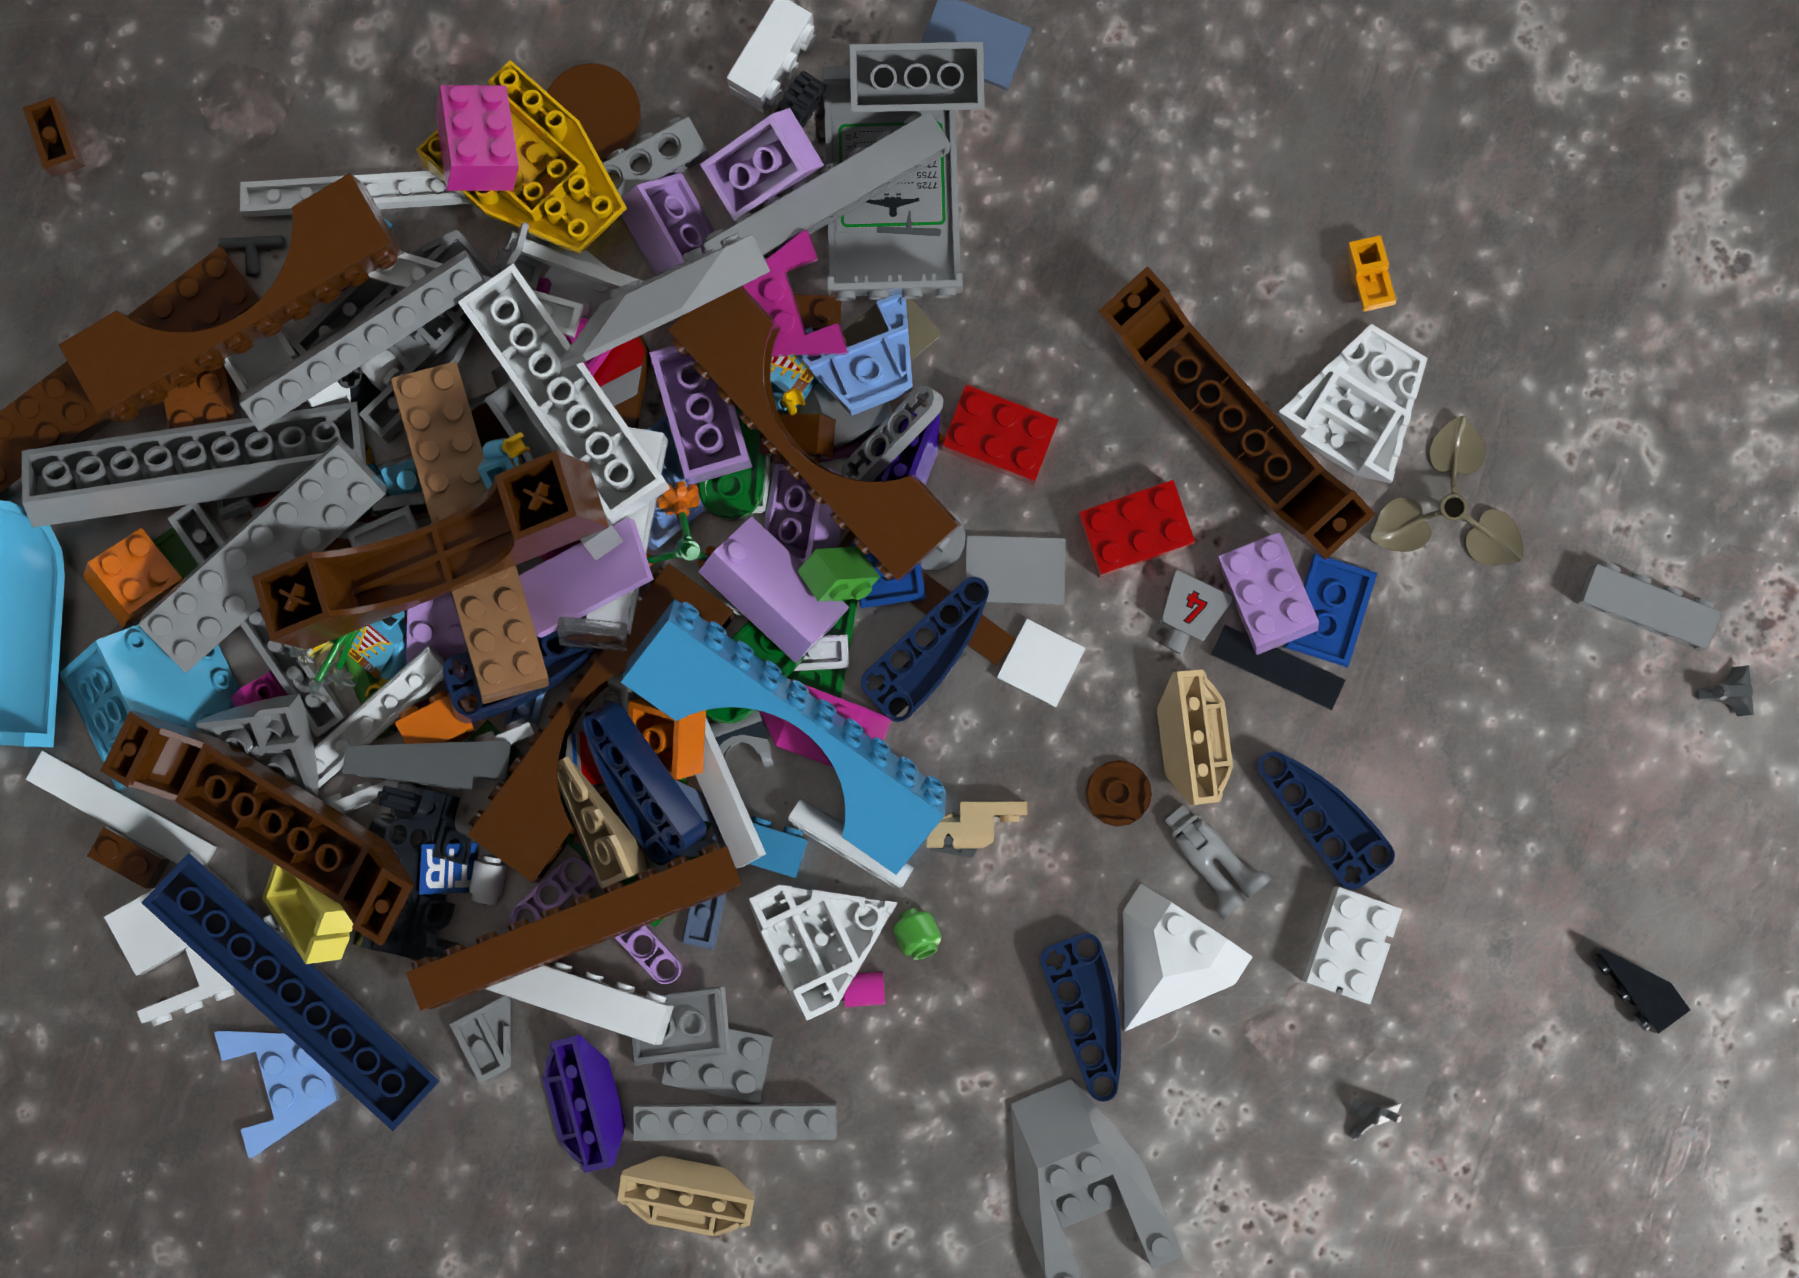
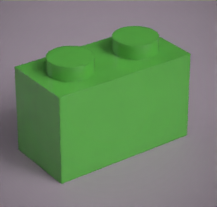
M858 547L816 549L798 569L799 574L818 602L863 599L870 594L872 586L880 578L869 559Z

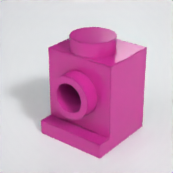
M270 670L265 675L240 688L230 699L234 703L235 708L288 694Z

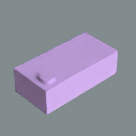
M674 345L649 352L684 477L688 485L751 468V460L735 405H728L715 391L719 385L714 380L704 379L693 367L696 360L691 355L687 356L680 353Z
M752 516L713 551L698 571L795 663L837 623L849 608L842 600L837 602H818L798 572V569L803 564Z

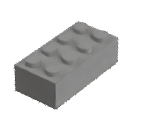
M983 42L849 44L851 112L984 109Z

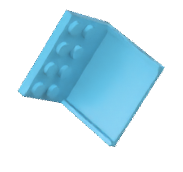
M139 625L95 640L59 673L103 764L129 711H136L198 731L195 725L198 720L234 708V703L230 698L240 689L219 645L214 647L185 673ZM111 778L117 791L127 788Z

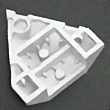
M1142 883L1123 910L1124 1032L1235 985L1252 959L1250 954Z
M777 885L748 899L759 933L782 982L806 1021L838 1006L849 984L855 977L898 903L819 890L800 889L786 885Z

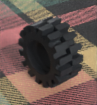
M801 71L794 82L790 84L788 91L784 93L783 99L779 102L778 108L774 113L790 108L801 127L804 128L808 119L812 117L814 110L817 109L818 103L822 100L827 85L809 73Z

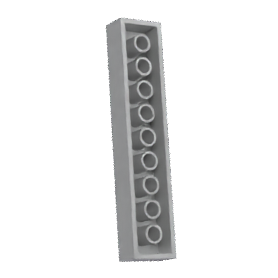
M357 402L290 411L258 431L250 418H242L23 450L22 504L33 528L282 491L340 438L366 464L363 425Z

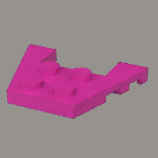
M807 230L802 231L765 260L770 272L744 284L743 287L781 327L775 341L772 357L849 354L838 323L809 334L805 332L786 274L790 270L818 261L810 233Z

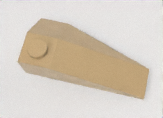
M569 757L559 760L558 786L601 889L648 870L646 854L642 847L638 845L636 838Z

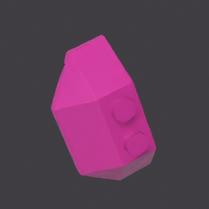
M805 685L810 695L818 700L824 699L835 707L837 714L846 720L847 718L855 720L861 725L863 732L871 738L877 737L884 741L891 722L886 716ZM760 711L775 746L833 767L831 761L819 745L801 729L782 718Z

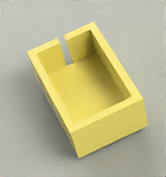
M274 864L262 899L305 964L342 959L350 939L349 932L353 929V923L342 906Z

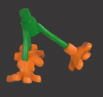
M684 481L677 482L675 489L668 484L670 489L663 493L664 496L658 497L656 502L659 508L663 509L667 515L675 513L676 517L680 519L683 537L677 542L676 549L653 556L646 554L649 566L651 567L656 562L682 557L688 561L698 558L697 565L701 568L716 548L715 546H708L705 549V553L701 552L699 545L692 540L687 516L689 515V508L699 505V488L695 484L687 486V483Z

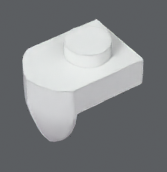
M386 349L361 365L360 369L371 383L382 392L391 384V378L399 376L404 367L398 358Z

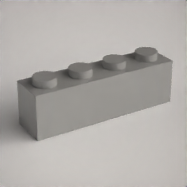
M1602 562L1601 565L1596 564L1589 568L1576 604L1698 651L1709 648L1722 614L1721 611L1713 609L1714 603L1697 597L1694 601L1682 597L1683 592L1670 586H1664L1663 589L1651 585L1652 580L1639 574H1633L1632 577L1619 573L1620 567L1608 562Z

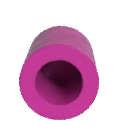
M883 971L856 973L841 1001H845V1008L885 1005Z

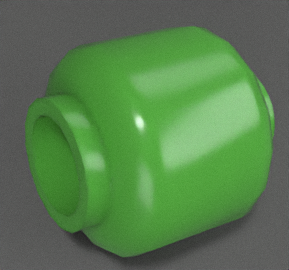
M917 908L902 912L899 915L900 920L893 927V934L901 953L907 957H913V960H920L937 952V945L941 942L942 937L933 915L927 911L918 912Z

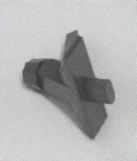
M1749 665L1732 667L1730 676L1722 683L1697 690L1698 700L1717 701L1728 704L1734 709L1737 717L1754 715L1753 687L1751 685Z
M1355 1099L1350 1111L1365 1119L1352 1132L1351 1137L1353 1141L1361 1138L1374 1125L1391 1120L1396 1123L1400 1122L1402 1116L1398 1114L1401 1104H1368L1362 1100Z

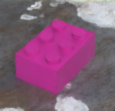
M440 85L435 113L446 190L513 191L519 165L507 87L501 85Z

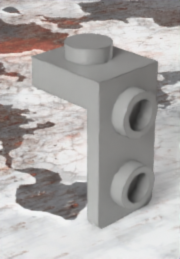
M522 222L517 232H510L505 248L499 249L494 261V267L498 268L497 274H499L514 263L530 288L536 290L543 263L520 254L523 250L529 224Z

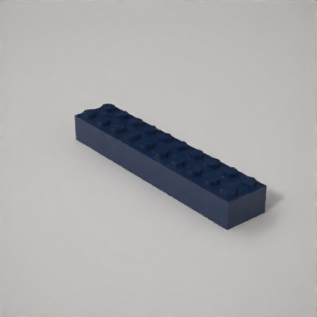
M192 851L141 902L392 1131L403 1122L440 1082V1077L320 967L315 963L305 964L291 941Z

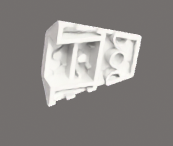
M1370 324L1277 414L1301 443L1355 476L1391 484L1395 474L1396 463L1402 450L1406 428L1412 415L1411 411L1414 400L1417 397L1428 358L1373 324Z

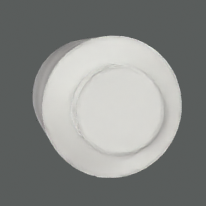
M482 855L481 860H474L469 892L472 893L471 901L488 905L498 904V898L503 895L507 865L502 864V860L497 856Z

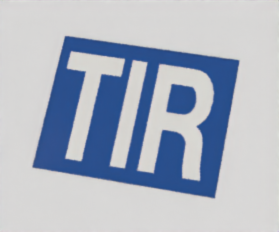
M459 843L447 844L446 852L449 857H453L458 853ZM470 843L471 851L467 865L432 857L435 844H421L419 894L470 893L474 860H477L478 843Z

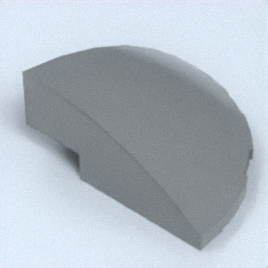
M300 693L241 705L205 717L195 723L198 732L223 739L319 798L315 750Z

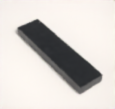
M1227 625L1223 626L1211 653V656L1329 710H1333L1346 681L1277 648L1256 655L1248 635Z

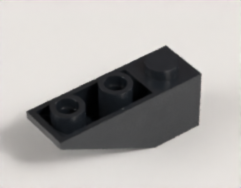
M1595 947L1592 950L1597 957L1594 959L1595 965L1604 976L1610 975L1617 984L1613 987L1614 991L1625 1004L1630 1002L1636 1011L1633 1017L1644 1031L1649 1029L1650 1032L1659 1034L1691 1011L1671 982L1604 948Z

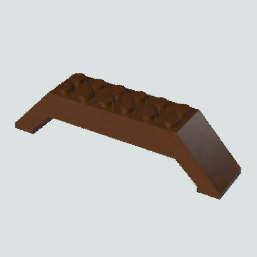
M1148 266L1098 310L1097 313L1140 376L1266 513L1323 559L1329 558L1376 515L1354 490H1351L1324 469L1195 329L1170 294V290Z
M129 711L100 770L127 788L133 787L177 802L342 906L352 921V928L380 946L385 943L415 885L388 841L223 739L136 711Z

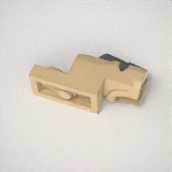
M960 802V815H955V812L945 814L927 837V848L936 852L973 857L978 848L982 849L994 842V815H1000V822H1020V815H1027V802Z

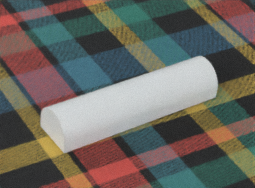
M801 798L788 817L787 822L789 825L804 831L803 833L896 890L902 889L914 869L913 866L906 863L895 875L842 838L843 824Z

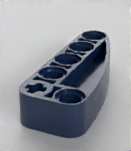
M975 576L965 579L862 675V690L892 722L901 723L908 720L943 683L960 659L980 621L988 598V585L983 579ZM970 584H977L983 590V597L975 602L969 601L964 595V589ZM948 606L954 607L959 613V619L953 624L944 623L940 619V611ZM921 629H929L934 634V642L928 647L920 646L915 640L916 633ZM899 651L907 653L910 657L908 667L901 670L894 668L891 664L892 655ZM873 675L876 678L880 675L883 676L885 679L882 682L885 686L883 690L879 691L875 688L870 691L867 688L870 684L867 680L869 676ZM896 698L904 699L908 704L907 713L901 717H896L889 711L890 702Z
M586 619L569 623L543 638L537 636L549 678V686L486 704L482 703L468 651L449 657L443 666V682L453 715L462 723H473L508 711L542 695L584 666L594 652L602 646L600 642L598 643L600 646L587 644V646L573 645L565 641V637L586 631L592 632L597 636H604V631L591 629L585 623ZM552 640H558L564 644L565 649L560 653H554L548 649L547 644ZM454 668H459L460 672H464L462 679H458L456 674H453ZM465 698H469L476 702L477 707L473 711L466 712L459 708L458 703Z
M609 701L583 719L582 726L590 751L607 790L629 829L652 862L661 866L665 865L706 835L707 829L703 819L620 704Z
M1270 751L1259 756L1255 763V771L1258 777L1340 887L1350 890L1361 888L1390 867L1395 858V851L1392 845L1366 814L1342 791L1304 764L1282 753ZM1268 757L1276 758L1280 764V770L1275 776L1268 775L1263 769L1264 761ZM1288 784L1295 785L1300 792L1298 800L1294 803L1286 801L1283 796V790ZM1308 811L1315 812L1319 817V824L1313 830L1307 829L1303 823V817ZM1328 838L1335 839L1339 844V851L1333 857L1327 856L1323 851V844ZM1376 845L1381 846L1385 851V859L1378 865L1374 864L1370 859V851ZM1347 866L1349 869L1356 868L1358 871L1354 875L1356 878L1354 883L1352 880H1344V877L1347 875L1345 870Z
M1079 933L1043 948L1039 961L1086 1088L1095 1100L1106 1102L1113 1099L1117 1094L1121 1069V1031L1117 999L1101 942L1093 934ZM1085 938L1091 939L1095 944V951L1089 957H1081L1077 952V944ZM1053 950L1058 955L1063 954L1064 957L1063 961H1059L1061 967L1057 969L1052 964H1046V959L1050 958L1048 953ZM1063 982H1071L1075 986V995L1070 1000H1062L1058 996V987ZM1077 1013L1084 1014L1088 1021L1086 1028L1079 1032L1073 1031L1069 1026L1070 1018ZM1087 1045H1095L1099 1049V1057L1093 1063H1086L1081 1058V1052ZM1104 1076L1110 1079L1111 1088L1106 1094H1097L1093 1090V1083L1097 1078Z

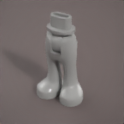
M1183 804L1164 821L1173 831L1171 836L1173 838L1177 837L1176 841L1185 857L1206 879L1218 897L1217 912L1224 919L1246 900L1214 865L1213 859H1217L1226 868L1248 898L1265 886L1271 878L1263 871L1248 869L1232 852L1219 833L1206 821L1199 819L1200 815L1198 813L1194 815Z

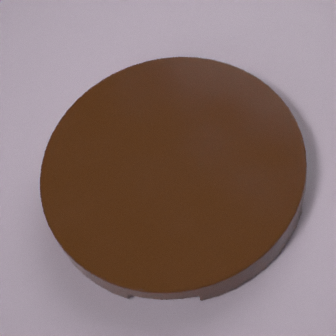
M581 64L561 73L549 86L547 93L580 121L601 161L606 160L609 154L623 148L625 151L635 139L641 122L640 102L630 81L617 70L602 64Z

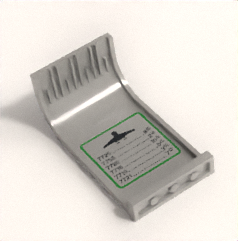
M850 66L823 67V81L827 85L824 93L826 166L833 162H836L837 165L848 159L847 155L855 148L862 145L867 148L876 143V137L889 129L896 131L905 126L904 121L913 114L920 112L923 115L929 111L851 112ZM956 110L931 111L951 144L948 154L828 224L829 277L827 279L829 297H835L837 301L855 300V296H869L871 300H885L889 298V295H902L904 299H918L923 297L922 294H936L938 298L956 297V293H962L963 273H961ZM910 210L912 228H937L941 230L940 236L877 233V226L906 227L907 216Z

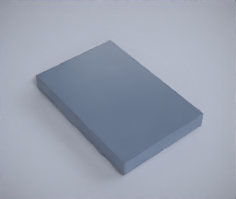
M938 0L921 43L983 42L984 82L1008 91L1032 28L960 0Z

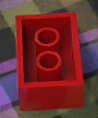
M966 384L942 444V451L1034 486L1059 419Z
M1174 480L1080 511L1077 515L1099 578L1188 548L1195 543Z

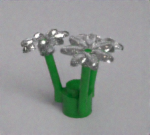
M360 629L331 640L334 643L324 662L320 663V669L314 670L316 676L315 678L311 677L307 685L295 679L291 680L292 684L300 691L309 693L312 698H317L324 703H329L331 698L319 692L323 684L329 685L334 682L335 687L339 690H343L344 685L355 687L356 683L350 680L354 677V674L344 672V663ZM283 644L290 649L289 655L291 657L297 656L303 666L308 665V663H314L313 658L307 653L310 649ZM341 646H343L337 663H334L332 667H330L339 649L341 648Z

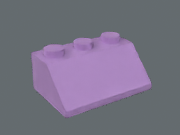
M682 172L639 184L622 198L627 210L621 216L655 276L684 262L682 255L699 247L702 253L704 252L703 244L707 242L706 237L714 232V229Z
M775 463L763 527L802 564L805 563L816 549L837 548L841 528L830 517L833 510L827 503L820 505L808 493L807 489L810 485L804 478L797 480L785 468L784 464ZM829 469V470H831V471H833V472H835V473L841 475L840 472H837V471H834V470H832V469Z

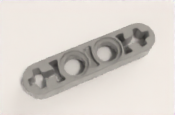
M920 386L914 390L845 461L841 475L860 481L873 482L940 413L943 407L942 395L929 386ZM908 418L909 424L907 429L899 434V424L902 420ZM885 441V451L882 455L876 457L877 446Z

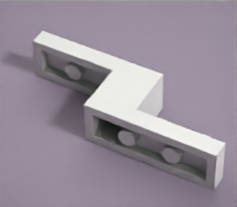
M273 914L265 917L273 926H275L281 933H283L281 926L279 925ZM188 947L185 950L199 987L141 1009L137 1013L141 1024L152 1021L153 1026H157L172 1020L171 1013L183 1009L184 1013L187 1014L203 1008L202 1001L214 996L217 1002L235 995L234 987Z

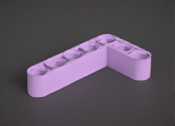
M571 857L564 860L514 907L510 914V924L519 921L518 916L523 909L531 910L535 916V921L542 919L541 912L556 906L561 908L572 896L578 898L589 894L594 887H600L592 866L579 857ZM574 862L580 864L584 872L583 877L577 882L571 881L566 873L568 866ZM547 886H554L559 891V899L553 905L547 904L543 900V890ZM648 925L615 937L658 983L670 984L681 976L683 970L681 960ZM640 935H646L652 940V949L647 954H642L635 948V941ZM663 959L671 960L675 965L676 971L671 978H665L658 972V965Z

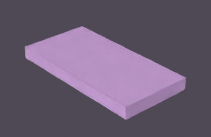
M628 517L613 525L624 542L598 560L593 558L581 542L519 575L536 636L543 638L654 580L635 520Z

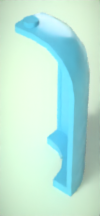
M0 500V746L54 748L65 581L62 548L50 525L32 528L24 506Z

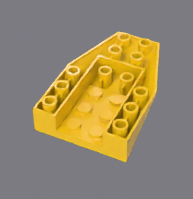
M509 60L487 81V84L507 87L519 165L513 191L456 192L486 215L518 229L522 222L529 224L527 233L580 255L627 208L580 121L515 63ZM437 129L416 151L423 166L445 182Z

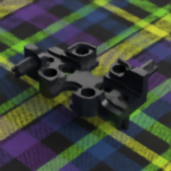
M402 782L398 783L397 789L383 786L382 791H379L377 794V798H380L378 804L391 808L390 814L382 813L377 815L372 820L368 830L388 841L415 885L383 945H378L358 931L355 933L353 944L374 951L399 955L414 961L429 956L441 959L445 957L444 950L459 945V943L437 938L433 930H441L449 924L456 904L445 901L446 895L419 894L421 844H435L432 857L467 865L471 851L470 840L466 835L458 832L455 827V816L460 797ZM394 827V833H393V835L390 837V832H391L392 828ZM420 829L422 840L417 846L412 847L410 844L412 832ZM449 842L450 844L459 843L460 845L458 853L453 857H449L446 852V846ZM432 906L431 912L428 915V910Z

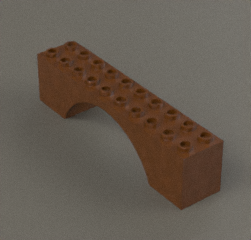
M349 173L292 207V238L285 263L278 277L257 303L235 319L225 324L196 332H167L146 327L137 320L116 310L60 343L61 351L97 414L116 422L121 421L124 423L138 416V410L147 404L153 406L167 399L169 391L176 387L179 389L188 387L197 380L196 376L203 371H214L222 367L226 363L224 359L232 354L240 355L254 347L253 342L263 336L265 338L272 337L283 330L282 325L292 319L298 321L312 313L311 308L321 302L327 304L336 300L341 295L339 291L350 285L356 287L363 284L370 278L369 273L378 268L385 270L395 265L399 261L397 257L404 252L366 186Z
M743 285L682 315L668 328L669 332L673 335L670 342L680 353L687 356L691 355L696 360L693 367L704 379L714 380L719 385L715 391L728 405L732 404L734 406L736 404L742 410L738 416L751 430L759 429L765 435L761 439L763 444L774 455L782 454L788 462L784 464L785 468L797 480L804 478L810 485L807 489L808 493L820 505L825 503L829 505L833 510L830 517L841 529L847 530L850 528L856 535L853 542L865 555L872 553L879 560L876 567L888 580L893 578L897 581L902 580L961 526L958 520L916 475L885 482L860 481L842 476L825 468L798 446L787 431L777 411L771 385L772 353L781 327Z
M555 450L495 475L492 486L480 498L460 511L433 524L403 535L362 546L332 551L310 552L252 576V580L270 641L312 649L606 529L609 526L589 463Z
M670 563L665 568L659 566L652 574L654 580L649 582L651 587L645 595L638 594L631 634L626 635L614 632L608 634V636L617 637L621 645L608 644L605 649L599 647L588 661L592 666L586 675L579 674L568 688L572 693L566 702L559 701L548 715L552 719L545 730L539 728L528 742L531 746L529 752L525 757L519 755L508 769V772L512 775L505 784L499 782L488 796V799L492 802L485 811L479 809L468 823V826L472 828L467 834L469 837L532 883H540L568 845L565 841L566 837L569 834L576 833V827L570 823L561 802L558 786V761L565 758L569 733L573 732L577 721L589 704L608 687L607 680L625 670L629 657L674 599L681 603L687 602L698 610L700 617L709 623L711 621L718 623L725 630L736 617L733 609Z

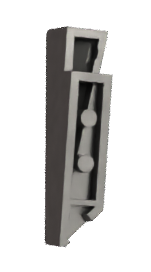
M509 741L348 746L345 749L342 774L358 775L359 777L469 790L472 789L473 777L496 781L507 780L511 745Z

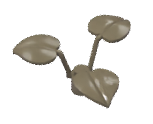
M1459 416L1449 421L1439 430L1431 443L1429 453L1432 466L1437 471H1451V494H1447L1441 499L1438 510L1424 515L1421 505L1411 498L1399 497L1391 500L1380 511L1371 533V539L1381 547L1392 551H1414L1423 547L1431 538V528L1426 520L1441 515L1452 521L1464 518L1474 526L1467 533L1465 539L1467 551L1474 560L1485 565L1520 562L1523 559V541L1513 519L1505 512L1489 509L1483 512L1478 522L1467 513L1468 504L1465 498L1458 495L1457 472L1461 474L1475 472L1483 464L1486 455L1485 444L1480 434L1466 416Z

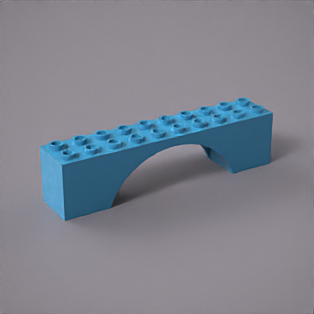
M674 599L627 660L621 683L675 721L703 710L738 707L759 710L775 715L801 729L824 751L840 780L845 801L842 838L897 875L945 816L946 790L943 784L931 775L926 777L919 772L917 766L910 759L904 756L899 758L892 753L890 747L880 738L875 737L873 739L863 732L861 725L851 718L846 720L837 714L835 707L824 699L818 700L810 695L808 688L798 680L791 681L781 674L782 671L776 664L769 660L764 662L755 656L753 649L742 641L736 642L726 635L727 632L721 625L713 621L709 623L700 617L698 610L694 606Z

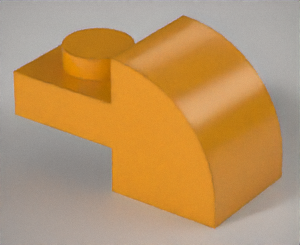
M1381 235L1349 242V269L1353 287L1356 286L1363 312L1395 305L1396 297L1388 272L1389 262Z

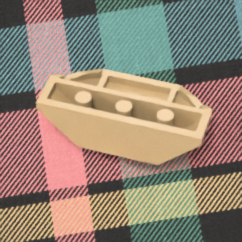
M1203 669L1173 672L1157 707L1165 776L1189 805L1220 802L1223 796L1222 792L1228 783L1233 769L1225 701L1216 687L1207 679V674Z
M661 1155L622 1170L617 1201L627 1205L633 1213L648 1224L717 1236L731 1232L739 1227L750 1226L755 1195L728 1168Z

